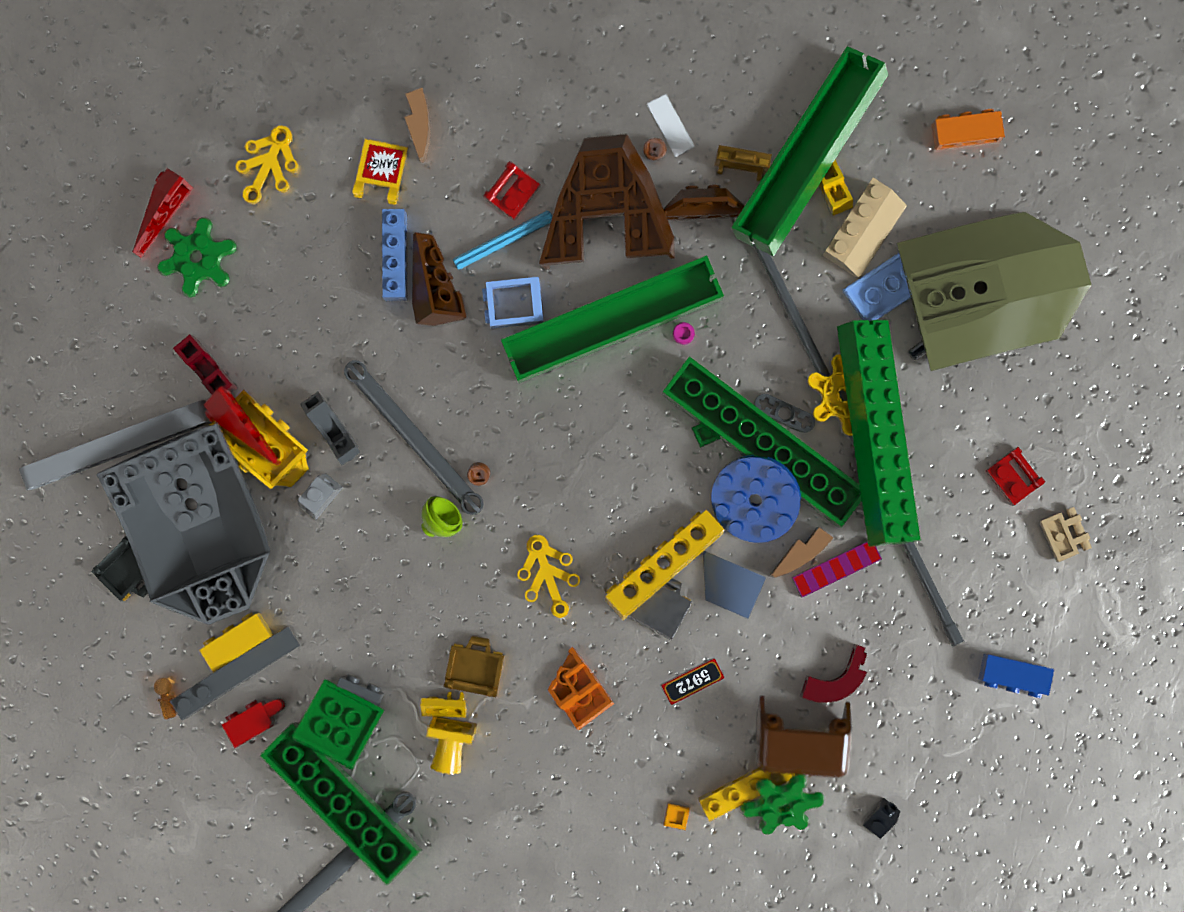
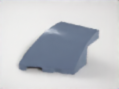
M704 551L705 600L748 619L766 577Z

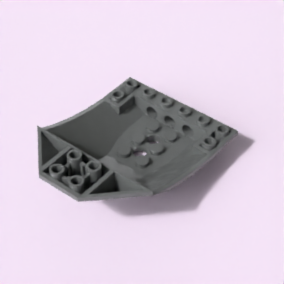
M218 423L182 434L144 450L96 474L133 550L150 598L149 602L208 625L250 608L267 562L270 548L248 486ZM182 478L186 480L187 488H180L177 485V479ZM186 499H195L197 508L194 510L187 508L185 504Z

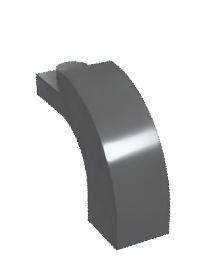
M319 391L300 404L305 414L322 434L341 465L351 461L360 453L356 442Z

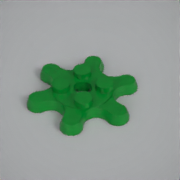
M206 217L197 220L195 231L191 235H183L176 228L166 230L165 240L173 246L174 253L171 258L160 261L157 266L158 272L163 276L178 273L183 277L182 293L188 298L197 295L199 284L203 280H211L218 287H225L230 281L228 273L221 269L220 262L223 257L232 255L236 251V243L232 239H225L220 242L214 241L210 235L212 222ZM199 251L202 254L201 260L196 263L192 262V253Z
M796 774L790 778L787 784L781 786L774 785L769 779L759 780L756 783V789L761 794V797L756 801L743 803L740 809L745 817H762L759 829L763 834L769 835L781 824L787 827L795 826L798 830L807 828L809 818L804 812L812 808L821 807L825 797L821 792H803L802 790L806 786L807 779L805 775Z

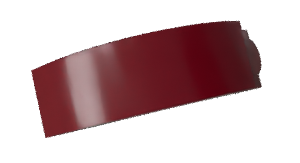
M853 645L845 671L835 679L820 680L806 675L800 697L814 702L830 703L842 700L855 692L867 674L866 671L859 669L860 665H864L867 653L864 652L865 647Z

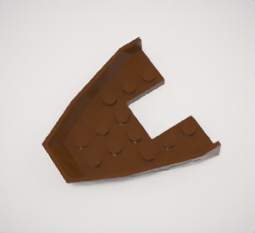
M627 134L584 138L556 203L539 265L545 270H550V265L584 262L583 219L624 215L625 252L627 258L668 255L670 259H675L674 235L650 173Z

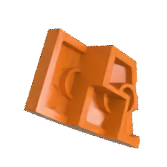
M572 647L568 651L569 655L563 666H560L557 676L552 680L548 691L558 707L566 712L576 729L580 730L614 705V702L582 657Z

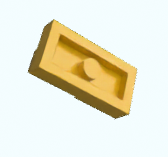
M448 692L447 700L434 696L421 698L420 708L422 716L466 718L467 707L463 692H460L458 700L452 699L451 692Z

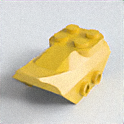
M243 390L235 399L281 461V464H273L219 425L233 456L239 461L237 463L239 468L245 473L250 471L270 489L274 486L292 487L309 469L306 461L308 450L288 432L290 427L282 419L277 421L272 416L274 412L265 403L261 406Z

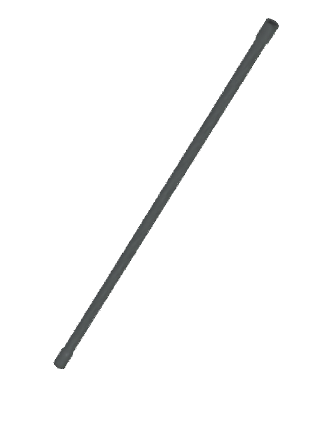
M754 244L753 247L816 372L825 377L831 376L771 255L757 249ZM849 436V438H850V440H851V442H852V444H853V446H854L853 436ZM914 542L902 544L943 625V630L951 646L962 643L964 639L956 623L953 622Z

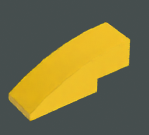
M834 160L819 184L833 216L853 208V198L844 182V176L836 160Z

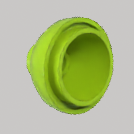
M433 496L423 505V523L421 527L427 536L452 537L461 530V514L451 501Z

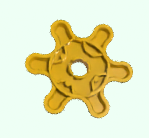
M838 354L831 361V376L825 377L819 373H812L808 377L807 383L809 387L817 390L822 397L821 404L815 407L813 411V417L819 422H824L830 416H835L841 422L843 433L853 436L848 401H842L840 393H838L841 390L846 392L841 355Z

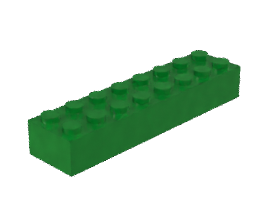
M291 723L260 756L387 886L415 859L422 849L338 763L294 741L292 736L299 723Z

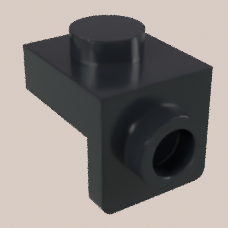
M882 798L878 807L864 821L863 826L881 839L897 823L900 810L894 803Z

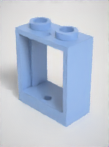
M539 277L486 282V288L482 289L483 301H488V310H484L486 324L490 323L491 329L534 325L544 322ZM531 285L534 316L495 319L493 289Z

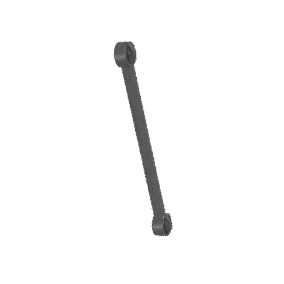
M357 360L347 363L344 369L346 378L362 391L460 502L462 509L470 515L480 513L484 506L482 497L474 493L367 372L366 366ZM353 364H358L363 367V376L357 371ZM349 368L359 378L358 380L350 378ZM473 495L479 498L481 502L480 508L469 496ZM465 499L476 512H471L466 509L464 503Z
M400 793L385 812L398 823L404 816L414 811L416 799L411 793ZM401 796H408V798L399 807H397L396 803ZM411 801H413V807L411 808V810L406 812L401 811ZM346 846L277 912H304L360 858Z

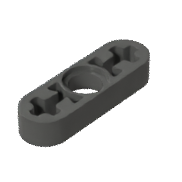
M761 394L755 399L754 405L773 420L801 433H807L815 426V419L812 414L769 394ZM766 398L768 399V404L773 407L775 402L779 405L776 407L774 415L770 414L773 409L766 407L762 410L759 400L763 401ZM787 407L790 410L791 416L789 419L784 420L779 417L778 411L780 408ZM795 411L799 413L797 418H809L810 426L802 428V423L797 420L794 421V424L790 423L795 416Z

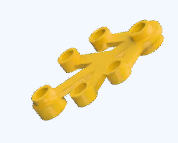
M276 126L271 131L270 136L256 141L250 140L245 145L246 151L251 155L257 154L260 148L272 145L268 153L248 160H239L236 163V170L240 174H247L251 168L262 165L253 185L247 186L243 190V198L249 204H257L261 200L262 194L260 190L271 169L276 181V189L281 193L289 190V183L284 179L277 159L280 149L286 160V170L289 173H295L299 169V164L293 158L289 147L292 141V133L286 126ZM280 134H285L284 140H278ZM251 144L256 145V149L253 151L249 150ZM290 163H295L294 169L288 168ZM246 164V169L239 170V166ZM281 182L286 183V187L284 189H279V184ZM255 192L257 194L256 198L250 199L249 195Z
M534 535L527 541L529 555L523 567L517 573L521 581L529 580L531 577L530 570L536 559H538L540 568L530 589L525 592V599L528 602L536 601L538 599V591L545 579L553 601L551 612L555 617L563 618L568 614L569 606L565 601L561 600L553 576L566 581L571 587L579 585L580 577L577 574H569L550 565L546 555L559 560L563 566H569L573 558L569 553H562L549 547L548 541L544 536ZM535 542L542 544L540 550L534 549L533 545ZM564 555H568L570 557V562L568 564H564L562 562V557ZM522 570H526L528 572V577L526 579L520 577V572ZM571 576L578 578L577 584H570L569 579ZM530 591H533L536 594V597L533 600H530L527 597V594ZM557 605L564 606L563 613L556 612Z

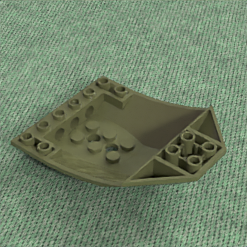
M1026 212L987 219L897 243L930 371L1060 339L1092 285L1080 242ZM978 281H982L987 285V291L983 294H978L974 291V284ZM956 287L962 288L965 291L964 298L960 300L955 299L952 296V290Z

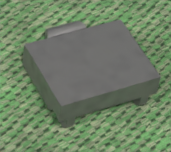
M644 577L642 581L648 583L653 579ZM673 578L666 585L675 589L676 592L663 586L628 616L629 619L635 620L670 640L673 639L692 604L690 599L680 595L682 583Z

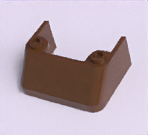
M760 696L756 716L757 766L759 769L768 773L836 778L845 776L849 767L852 733L850 702H845L842 719L832 720L829 724L828 732L784 729L781 717L776 714L765 713L764 696Z

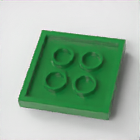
M324 679L294 732L292 739L353 770L384 709Z

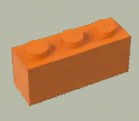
M994 109L982 110L980 114L973 115L972 112H963L957 117H951L949 114L941 115L932 123L935 150L1000 142L1005 137L1001 111L994 112Z

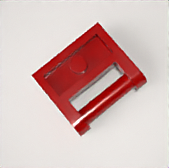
M508 161L504 172L492 188L484 193L483 197L511 219L515 220L539 189L540 183L519 169L514 163ZM512 174L517 176L518 178L501 200L497 199L496 195Z
M1019 447L1013 449L986 470L987 474L1012 506H1015L1045 483L1042 476L1039 477L1021 454L1022 450ZM1012 459L1018 463L1032 483L1027 486L1009 462Z

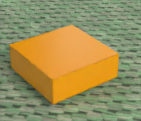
M667 803L663 826L686 830L690 807Z

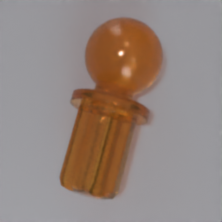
M159 678L154 683V691L161 697L157 702L160 703L164 719L174 718L177 714L170 701L175 696L169 695L172 684L167 678Z

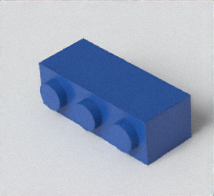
M983 654L978 680L985 681L984 686L997 689L998 685L1007 686L1006 691L1019 694L1021 689L1028 691V696L1041 698L1042 694L1049 696L1054 669Z

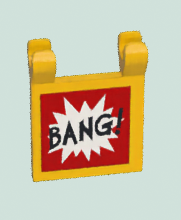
M365 139L352 191L354 197H363L364 185L366 183L390 188L387 201L391 205H396L408 147Z

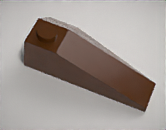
M415 232L413 234L412 306L416 324L436 326L467 318L460 291L456 292L451 282L453 280L451 272L447 273L442 263L444 258L434 236Z

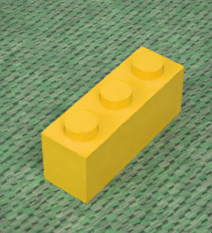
M251 612L241 618V624L236 627L232 624L222 630L223 635L216 639L213 636L203 642L204 647L199 651L213 673L274 636L261 613L254 615Z

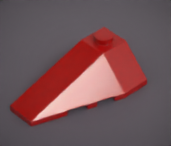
M168 168L165 172L162 171L156 178V184L153 187L132 251L140 258H142L193 189L184 178Z
M223 387L218 388L204 403L207 409L205 414L212 423L216 421V423L273 464H281V461L232 393Z

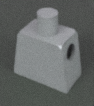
M328 474L319 475L297 500L298 505L317 520L343 487Z

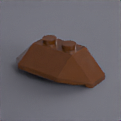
M709 185L706 189H698V186H686L664 207V212L667 220L738 218L745 205L728 189L720 188V185Z

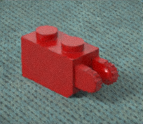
M277 698L266 704L265 701L258 703L257 700H254L245 706L246 711L240 714L236 711L225 717L227 722L223 723L222 727L233 747L236 748L273 727L275 723L274 715L279 713L280 710L285 709V701Z

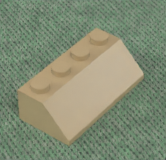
M873 177L822 256L859 279L907 205L891 188Z

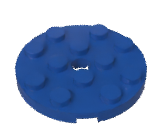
M747 455L731 461L721 470L712 488L711 501L715 516L725 530L741 540L763 543L781 537L793 526L800 512L801 492L795 477L783 464L770 457L764 458ZM753 494L759 495L762 503H751L750 496Z

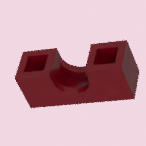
M189 334L173 348L184 363L198 375L202 381L201 383L211 395L220 387L229 390L231 393L238 388L193 335Z

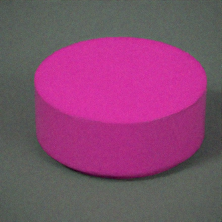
M681 322L674 327L672 336L676 343L687 345L692 342L695 331L689 323Z

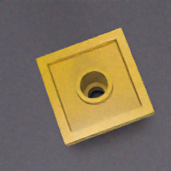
M433 717L428 727L427 737L438 738V743L430 768L445 774L461 773L462 744H472L477 724Z

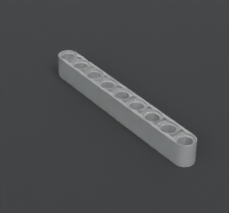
M197 401L21 467L19 471L26 490H33L205 426L211 423L205 414L207 409L204 403L206 401Z

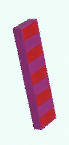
M867 541L792 577L801 598L882 560L876 546L868 547Z

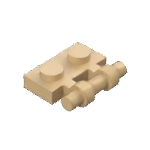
M1074 507L1066 509L1069 517L1064 520L1062 513H1057L1039 521L1056 562H1061L1079 554L1076 547L1078 544H1081L1083 551L1092 548L1089 542L1090 536L1088 532L1085 533L1081 524L1082 518L1080 514H1077ZM1068 526H1073L1077 537L1072 538Z

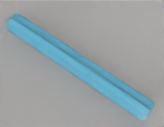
M545 211L455 257L453 262L457 269H461L550 224L553 216L550 211Z

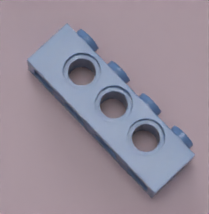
M382 209V290L385 301H407V213L405 209Z

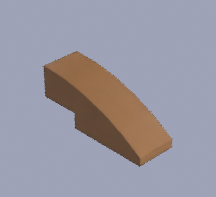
M420 88L406 93L412 115L406 116L405 120L419 160L422 163L426 160L429 147L430 118L423 89Z
M817 527L805 544L797 539L771 572L770 576L776 578L800 568L816 557L830 543L833 537L820 527Z

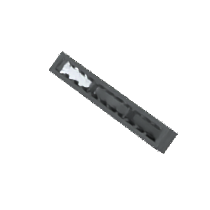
M287 627L178 695L170 703L181 720L187 719L296 649L300 644L290 628Z

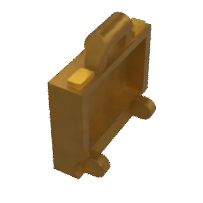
M719 145L714 166H719L717 174L722 175L723 167L757 173L756 181L761 182L762 174L765 175L770 168L772 154Z
M472 636L466 647L460 644L451 645L444 688L497 697L505 655H502V652L496 651L492 653L490 640L477 636ZM472 645L486 647V650L481 651L471 649Z

